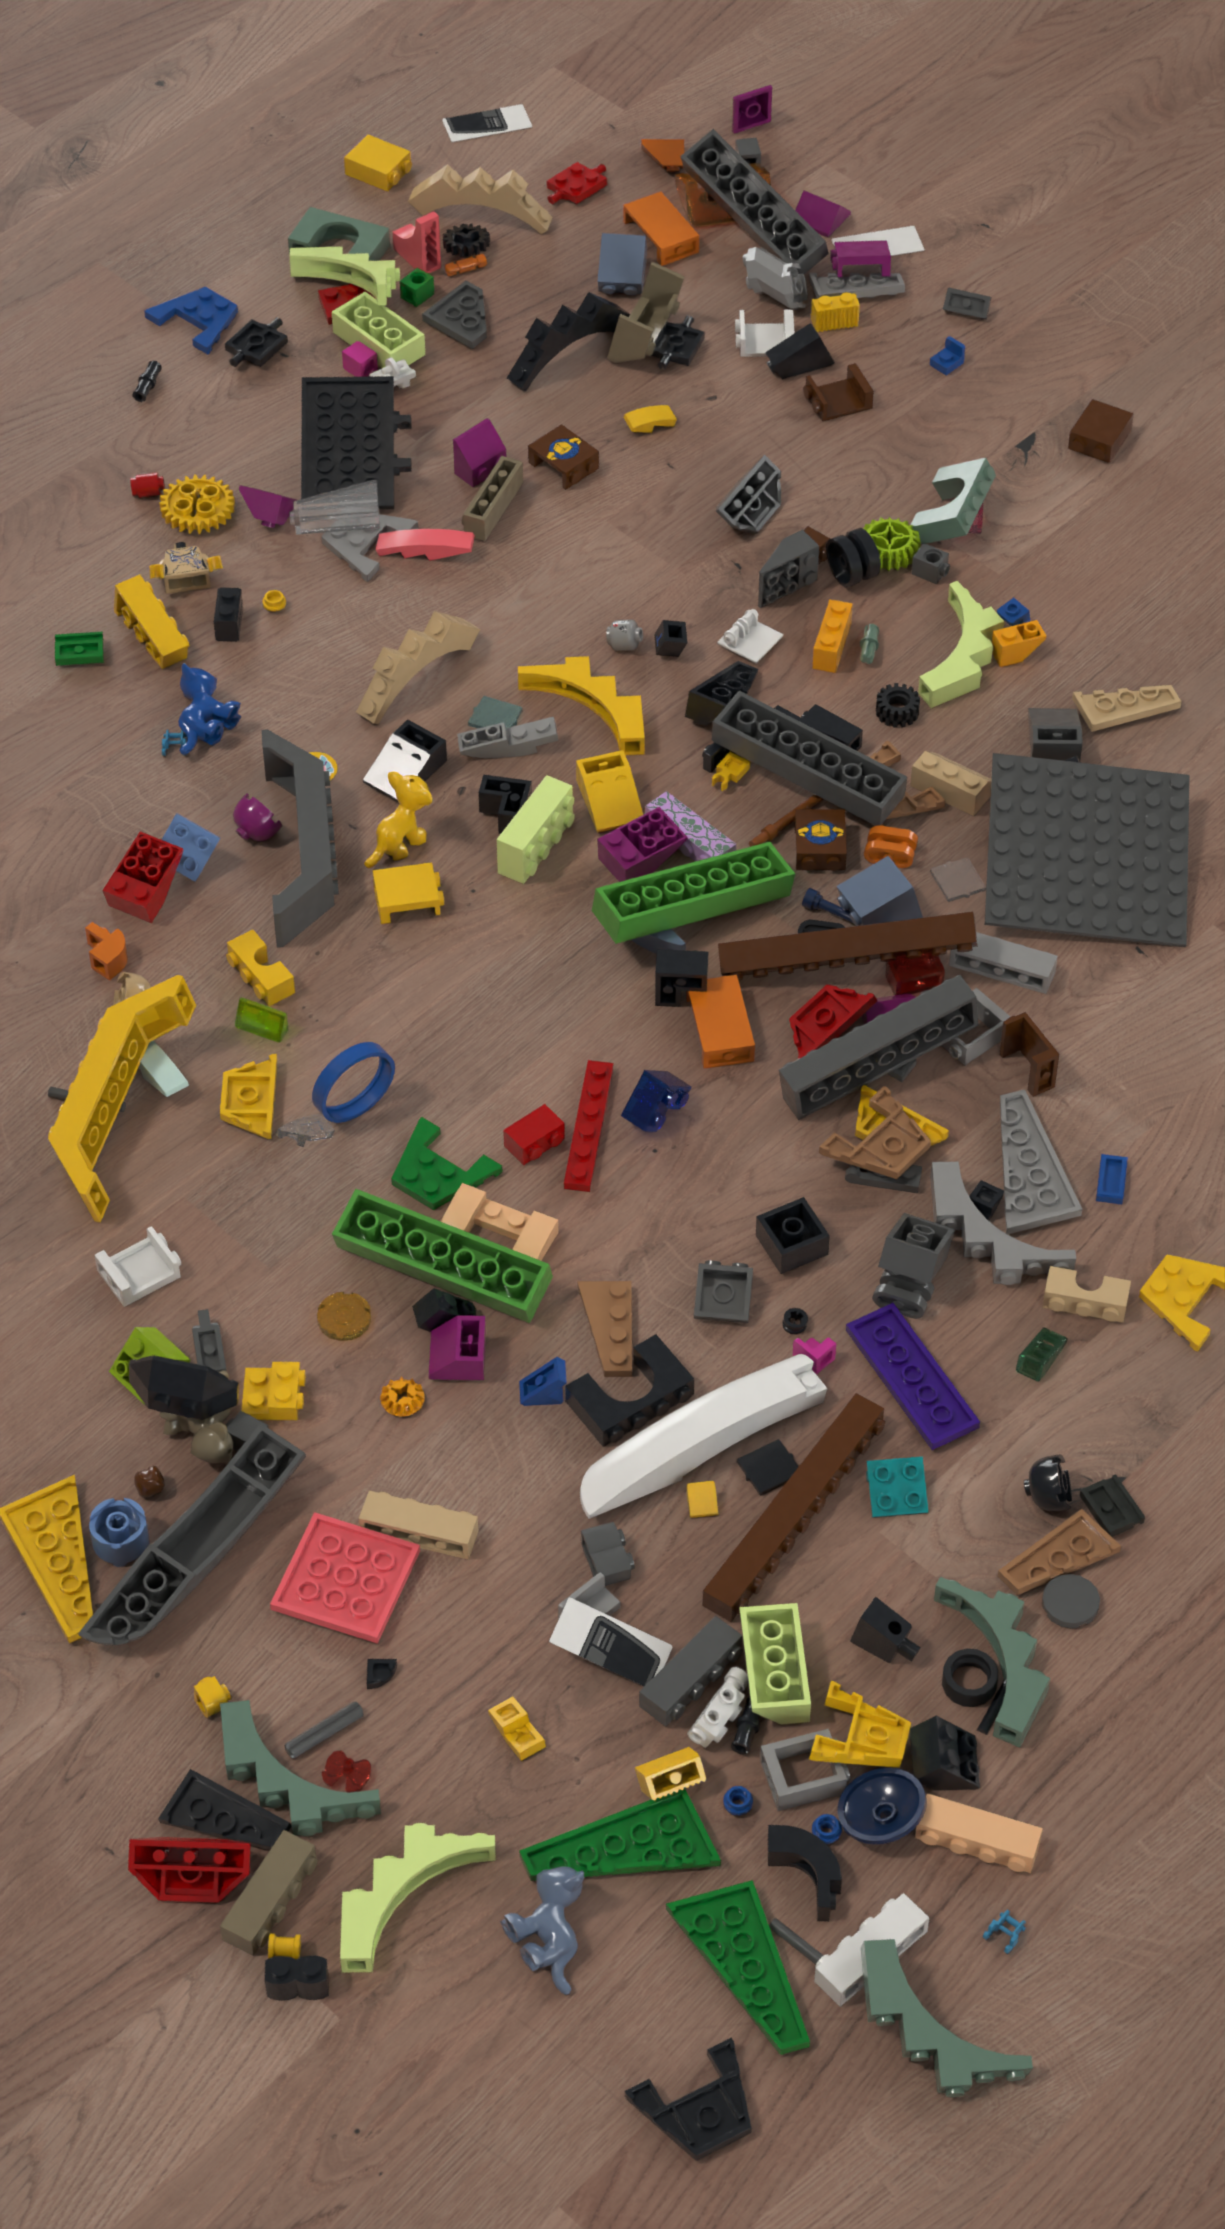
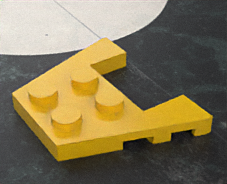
M1167 1254L1141 1288L1139 1297L1161 1319L1165 1318L1174 1327V1331L1180 1337L1183 1335L1190 1342L1189 1346L1198 1352L1209 1337L1211 1329L1188 1316L1212 1284L1225 1290V1267Z
M831 1681L824 1705L853 1714L846 1743L816 1734L809 1760L900 1768L911 1722L880 1705L874 1708L862 1701L863 1696L855 1692L849 1695L840 1690V1684Z

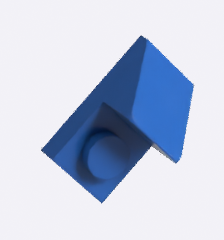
M556 1357L520 1380V1404L524 1406L562 1404L563 1385L567 1384L565 1360Z

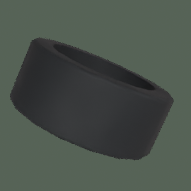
M966 1648L950 1655L944 1664L942 1687L946 1696L954 1703L964 1707L980 1706L992 1699L998 1682V1668L995 1661L987 1653L978 1649ZM964 1666L976 1667L987 1675V1683L978 1689H965L953 1680V1673L958 1668Z

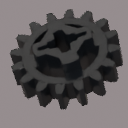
M472 223L469 226L468 224H461L460 227L453 226V230L447 229V233L443 234L442 238L443 248L446 249L447 253L452 252V256L460 254V257L464 255L465 257H471L474 253L479 255L480 251H486V247H490V235L487 232V228L481 229V225L474 227Z

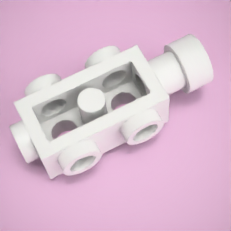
M732 1667L724 1677V1684L715 1693L687 1733L693 1742L701 1744L704 1748L713 1740L718 1743L728 1730L724 1726L728 1719L733 1722L743 1709L739 1706L745 1697L741 1692L745 1690L749 1683L747 1673L740 1668Z

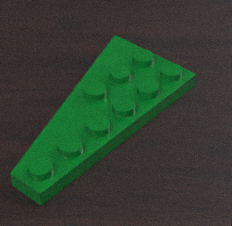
M685 1787L683 1791L680 1789L678 1792L673 1791L672 1795L668 1793L666 1797L662 1796L661 1799L657 1798L656 1801L648 1800L519 1850V1857L531 1881H537V1874L541 1871L556 1867H571L577 1872L583 1871L584 1877L721 1866V1859Z

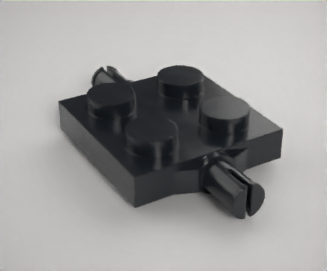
M687 315L681 324L670 322L665 324L655 341L656 346L651 355L661 359L658 363L660 369L663 367V370H665L669 362L686 366L690 365L705 339L704 331L691 327L694 322L692 316L689 317Z
M276 317L270 324H263L251 319L225 343V350L235 355L229 360L230 364L237 367L243 360H247L262 367L288 343L287 335L277 330L283 325V321Z

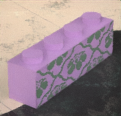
M667 791L645 806V814L660 807L683 831L688 840L678 849L695 862L736 851V844Z

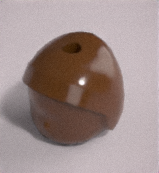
M156 1466L138 1471L134 1476V1484L140 1497L149 1498L157 1495L164 1489V1478Z

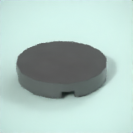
M1073 1574L1060 1575L1049 1581L1044 1588L1042 1599L1043 1610L1045 1609L1047 1617L1055 1624L1071 1629L1079 1628L1080 1625L1092 1622L1098 1614L1100 1603L1098 1590L1091 1581Z

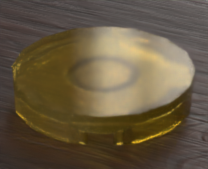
M336 1292L327 1296L320 1303L317 1312L318 1326L321 1332L330 1339L338 1341L353 1340L368 1330L371 1323L370 1306L366 1299L359 1294Z

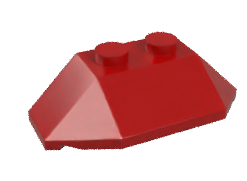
M179 1837L129 1839L128 1871L159 1901L219 1903L250 1874L251 1843L227 1839Z

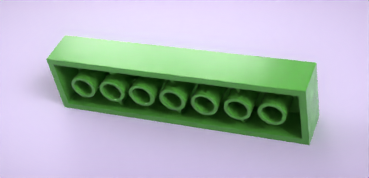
M766 842L596 888L591 911L615 944L790 896L795 873L773 844Z
M355 1189L332 1233L338 1248L528 1323L531 1322L553 1278L548 1263L359 1189Z

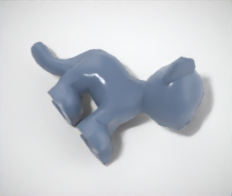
M556 1867L543 1870L537 1874V1891L542 1903L533 1911L532 1915L524 1918L516 1913H509L504 1915L505 1919L500 1921L505 1934L513 1943H517L534 1933L538 1935L545 1944L544 1947L532 1942L527 1943L520 1949L521 1957L532 1971L551 1965V1975L556 1988L564 1995L570 1994L572 1988L564 1977V1968L576 1954L578 1943L574 1930L565 1919L564 1908L579 1898L582 1891L584 1872H577L571 1867Z

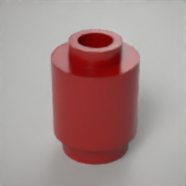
M158 472L139 474L134 478H130L132 495L139 496V498L161 495V490L165 489L164 478L159 476Z

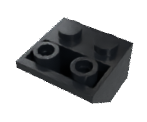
M937 1715L910 1728L913 1775L923 1786L933 1791L976 1790L980 1788L977 1741L974 1734Z

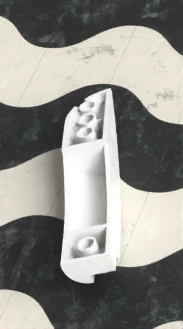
M798 1354L748 1374L684 1405L622 1443L590 1466L583 1477L580 1488V1501L589 1519L679 1482L683 1476L742 1439L780 1420L823 1403L827 1387L813 1372L814 1362L808 1356Z

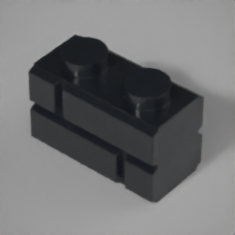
M218 588L213 621L215 640L224 642L239 641L243 614L242 589Z

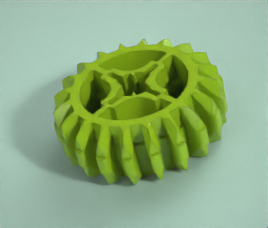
M880 517L879 521L872 520L870 524H865L863 529L872 537L879 552L880 570L886 568L888 572L890 569L898 571L900 567L907 568L908 564L913 563V556L921 548L919 531L913 530V525H909L908 521L901 522L899 518L893 520L890 517L884 520Z

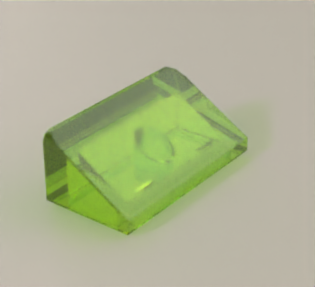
M241 997L238 1003L235 1027L280 1043L288 1032L287 1013Z

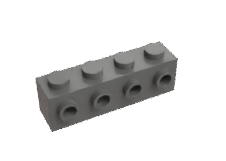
M715 1616L639 1691V1707L665 1727L672 1720H678L683 1715L686 1706L692 1700H698L703 1694L705 1687L711 1681H717L722 1675L724 1668L730 1662L734 1663L739 1659L743 1652L742 1635Z

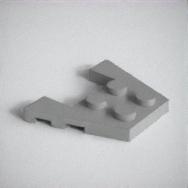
M347 509L322 535V544L338 558H343L347 561L349 567L353 571L357 570L361 574V578L368 582L379 571V562L364 555L378 541L379 534L418 529V521Z

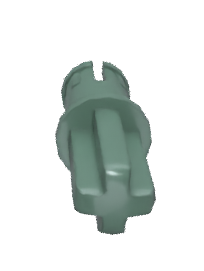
M869 624V630L867 625L864 628V637L860 641L862 649L860 660L862 663L871 664L875 651L879 647L877 640L879 627L875 624Z

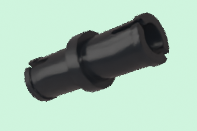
M149 361L145 372L139 376V383L132 394L136 401H145L149 391L155 387L156 378L162 369L159 362Z
M750 1696L746 1700L742 1716L737 1720L736 1726L738 1729L731 1744L732 1750L738 1754L749 1753L754 1734L760 1728L759 1719L761 1715L752 1712Z

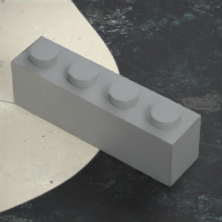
M976 932L978 947H972L973 950L969 952H957V949L950 951L949 966L1047 994L1056 973L1057 955Z

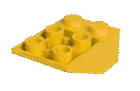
M623 750L576 760V781L597 833L617 829L643 815L632 771Z

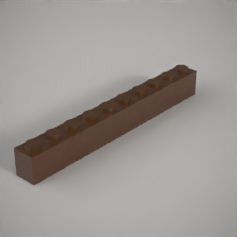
M973 912L718 943L721 975H737L738 980H742L743 976L746 975L762 978L769 976L768 973L770 972L786 975L794 973V969L804 968V971L810 972L819 970V966L829 965V968H841L845 966V963L855 962V965H866L870 963V960L880 959L881 962H891L896 960L898 956L915 959L920 958L922 953L931 952L933 956L947 954V950L957 949V952H969L973 950L972 947H978Z
M855 1393L704 1588L703 1607L729 1622H732L737 1614L740 1615V1607H747L753 1593L757 1595L764 1585V1579L769 1573L773 1574L776 1571L784 1553L788 1554L792 1550L798 1534L805 1533L810 1525L811 1517L815 1513L819 1514L822 1511L830 1493L834 1494L837 1491L844 1474L848 1475L851 1473L857 1457L860 1454L864 1455L870 1446L873 1436H878L882 1432L886 1423L883 1420V1407Z

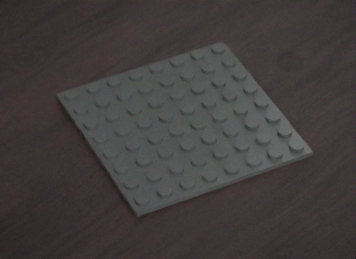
M993 753L984 925L1186 947L1190 775Z

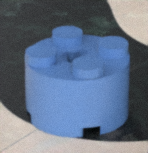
M114 1498L107 1499L98 1504L91 1512L89 1530L92 1546L97 1556L102 1560L112 1563L116 1567H123L128 1562L140 1557L149 1545L145 1513L137 1502L124 1498V1501H115Z

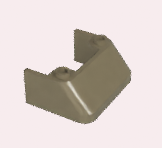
M654 262L651 263L642 296L629 317L622 314L619 316L607 360L620 363L645 359L647 355H652L656 346V339L671 314L675 315L679 309L680 302L677 300L685 276Z

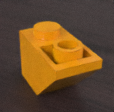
M1038 620L995 630L992 636V654L1000 667L1023 662L1046 640V634Z

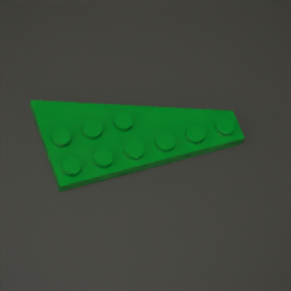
M753 1880L666 1903L667 1912L777 2052L782 2055L810 2047L806 2028Z

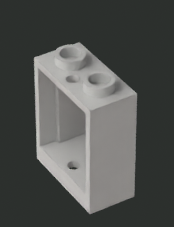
M978 988L973 990L977 998L978 1019L990 1030L968 1045L958 1037L942 1044L953 1058L958 1059L964 1065H967L1001 1041L1003 1021L1010 1017Z
M829 1729L761 1746L760 1762L777 1811L839 1796L845 1790L847 1782L850 1781V1774L846 1764L829 1762L834 1776L787 1787L778 1761L811 1752L816 1734L832 1739Z

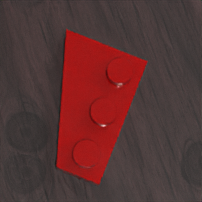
M354 284L318 290V298L328 325L332 324V311L364 292H367L372 297L374 296L364 288Z

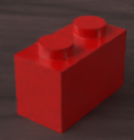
M543 1104L503 1130L504 1147L524 1166L531 1160L538 1159L542 1153L550 1148L558 1146L565 1139V1123L546 1104Z

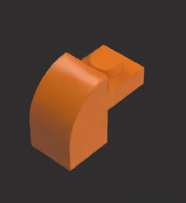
M91 922L85 927L87 943L93 947L89 951L91 968L110 981L127 964L128 956L125 937L118 928L110 934L106 928L99 927L94 922Z

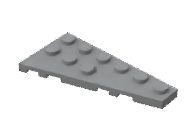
M1025 1089L1000 1095L1006 1234L1081 1216L1082 1207Z

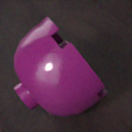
M247 793L234 808L233 820L238 827L236 832L246 841L249 838L256 842L266 841L282 828V824L279 820L275 823L271 819L274 814L256 798L252 797L249 799V794Z

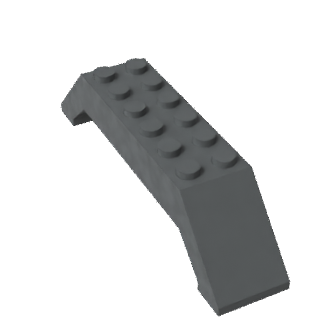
M266 729L261 730L266 781H273L296 796L301 875L279 895H272L277 948L287 945L335 905L334 895H339L338 880H333V878H337L336 861H331V859H336L335 842L330 843V841H335L333 824H328V822H333L332 806H327V804H332L331 789L325 788V786H330L329 771H324L322 760Z

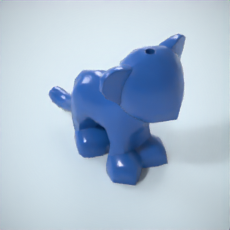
M183 663L181 666L180 687L184 697L192 700V703L182 711L178 720L179 727L187 736L186 744L179 751L182 755H186L196 746L197 739L213 746L221 740L224 732L223 727L230 730L236 727L241 719V716L238 714L241 703L237 701H229L225 704L218 702L212 697L217 686V678L203 669L190 668Z

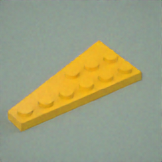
M74 1474L0 1508V1520L68 1643L82 1638L78 1633L93 1615Z

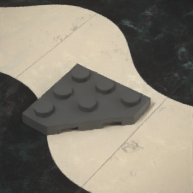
M464 281L422 313V321L473 349L487 338L483 290L468 281Z

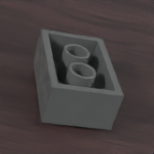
M903 1213L886 1237L878 1267L885 1269L891 1275L901 1274L910 1277L913 1282L930 1284L948 1257L955 1229Z

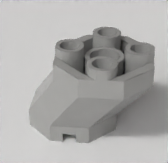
M758 247L748 249V253L743 254V264L747 268L746 285L748 289H753L754 293L757 294L766 293L790 309L798 310L805 308L806 304L802 302L807 300L808 293L805 276L797 271V269H801L799 264H787L765 249Z

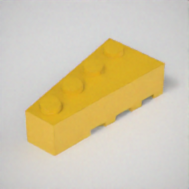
M140 574L116 584L114 597L115 614L117 616L123 615L125 619L123 620L124 624L128 629L134 628L136 639L140 643H146L147 652L157 664L164 669L186 659L189 647L188 639L184 634H180L174 618L167 615L163 602L153 594L151 584L148 581L145 582Z

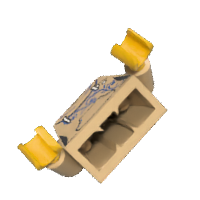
M177 542L174 545V549L165 551V559L160 560L158 564L149 566L150 579L161 580L164 578L166 594L211 588L209 573L223 569L220 556L208 557L206 554L201 553L199 547H188L185 542Z

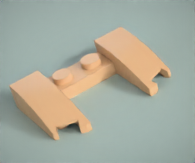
M464 1183L459 1187L441 1220L443 1223L466 1232H470L475 1224L517 1240L512 1250L542 1261L558 1234V1219L537 1211H533L532 1215H528L486 1199L485 1191Z

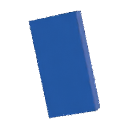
M1101 1154L1096 1201L1123 1204L1128 1157Z

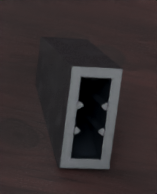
M811 323L765 352L770 360L767 362L768 367L773 374L777 372L781 379L835 364L821 337Z

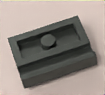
M1116 1474L1112 1475L1111 1479H1103L1080 1490L1081 1499L1098 1524L1111 1537L1133 1528L1138 1523L1143 1524L1145 1521L1144 1514Z

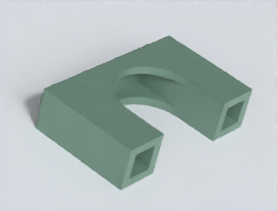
M313 207L307 210L288 237L289 255L290 248L319 247L328 240L346 239L355 243L348 254L369 253V261H380L390 246L388 227Z
M986 458L938 469L932 484L942 500L955 499L942 507L916 513L911 525H913V530L919 531L921 545L968 534L996 477L993 467L990 466Z

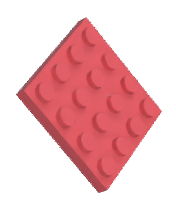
M314 1512L270 1603V1608L272 1611L378 1644L420 1553V1545Z

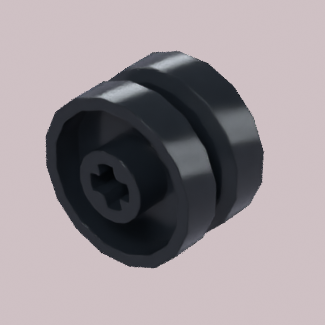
M863 528L851 530L845 536L839 535L831 538L826 543V556L835 579L845 588L858 584L861 580H868L878 576L880 573L881 562L876 544L869 533Z

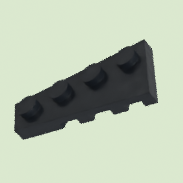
M192 1769L189 1770L158 1818L159 1822L222 1839L251 1843V1846L271 1850L283 1830L289 1832L292 1827L290 1822Z

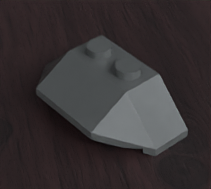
M764 455L716 506V512L732 528L753 534L758 533L781 506V471Z

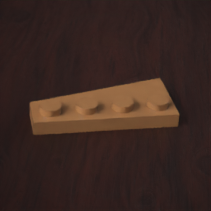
M577 1281L578 1292L582 1298L583 1308L589 1321L590 1331L596 1344V1351L604 1377H632V1281Z
M1081 1509L998 1570L997 1577L1016 1595L1048 1583L1057 1576L1072 1573L1117 1554L1121 1550V1545Z

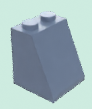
M602 233L597 281L598 291L606 294H613L615 292L627 295L642 294L647 263L646 236Z
M889 856L837 886L840 895L837 900L844 911L848 909L851 912L849 915L855 926L923 918L913 886Z

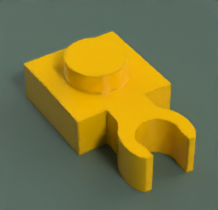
M729 752L716 766V774L712 776V786L717 782H722L721 791L727 789L730 780L737 783L750 769V761Z

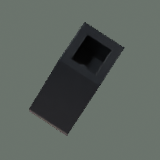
M433 1288L412 1306L418 1328L428 1332L456 1316H477L476 1308L472 1302Z

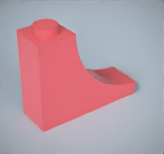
M434 211L416 219L415 227L410 223L392 232L393 249L415 269L419 268L428 274L441 268L439 215Z

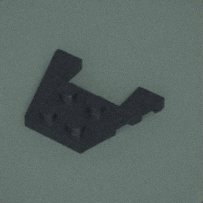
M732 2037L707 2049V2056L720 2076L719 2079L667 2105L663 2103L650 2079L625 2091L626 2100L695 2161L751 2133L752 2127Z

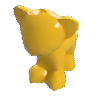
M395 771L388 773V781L395 790L399 806L392 814L385 817L378 824L376 830L377 846L373 854L364 862L367 868L374 867L383 857L384 853L393 856V860L396 861L406 858L408 856V849L402 842L405 835L410 845L419 846L426 842L427 832L424 828L417 827L415 811L432 803V795L429 792L428 785L420 777L415 775L402 776Z

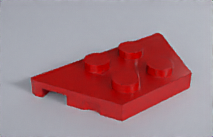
M825 985L789 1018L791 1029L794 1032V1043L799 1053L798 1059L804 1057L811 1050H817L827 1045L832 1039L838 1038L878 1001L875 995L872 993L863 995L856 993L853 989H840L837 986Z

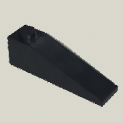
M737 661L689 691L685 717L699 725H707L713 722L738 691L748 694L758 674V669Z

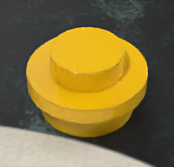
M270 590L262 600L263 607L272 612L280 611L286 606V598L282 592Z

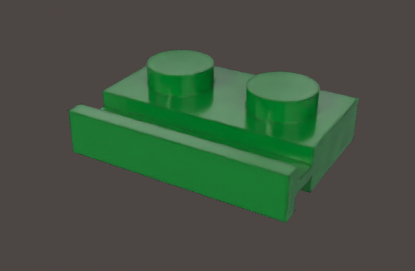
M103 631L55 634L56 666L104 663Z

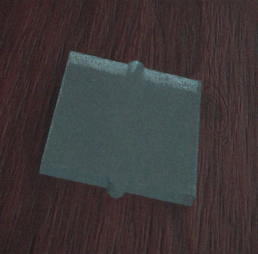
M483 696L478 706L473 708V714L468 721V726L479 729L504 722L506 728L517 725V719L522 712V707Z

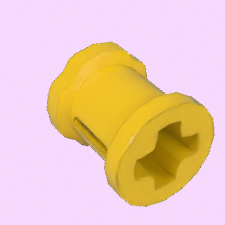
M270 1933L268 1959L276 1956H287L295 1960L300 1958L301 1934H296L295 1937H276L275 1933Z

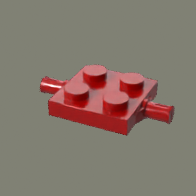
M576 162L547 180V188L555 192L548 196L549 203L553 205L560 199H565L578 204L607 186V178L601 175L603 172H606L605 165L601 163L597 167L590 169Z

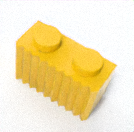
M843 293L832 297L821 296L818 299H812L811 321L817 332L858 326L860 304L855 293Z
M690 1747L635 1767L641 1791L654 1801L657 1798L661 1799L662 1796L666 1797L668 1793L672 1795L673 1791L678 1792L679 1789L683 1791L684 1787L689 1788L690 1785L694 1786L695 1783L700 1784L701 1781L705 1782L706 1780L700 1756Z

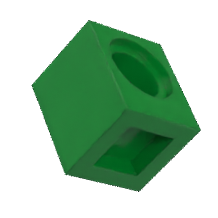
M416 268L400 280V298L415 307H418L434 295V277L419 268Z

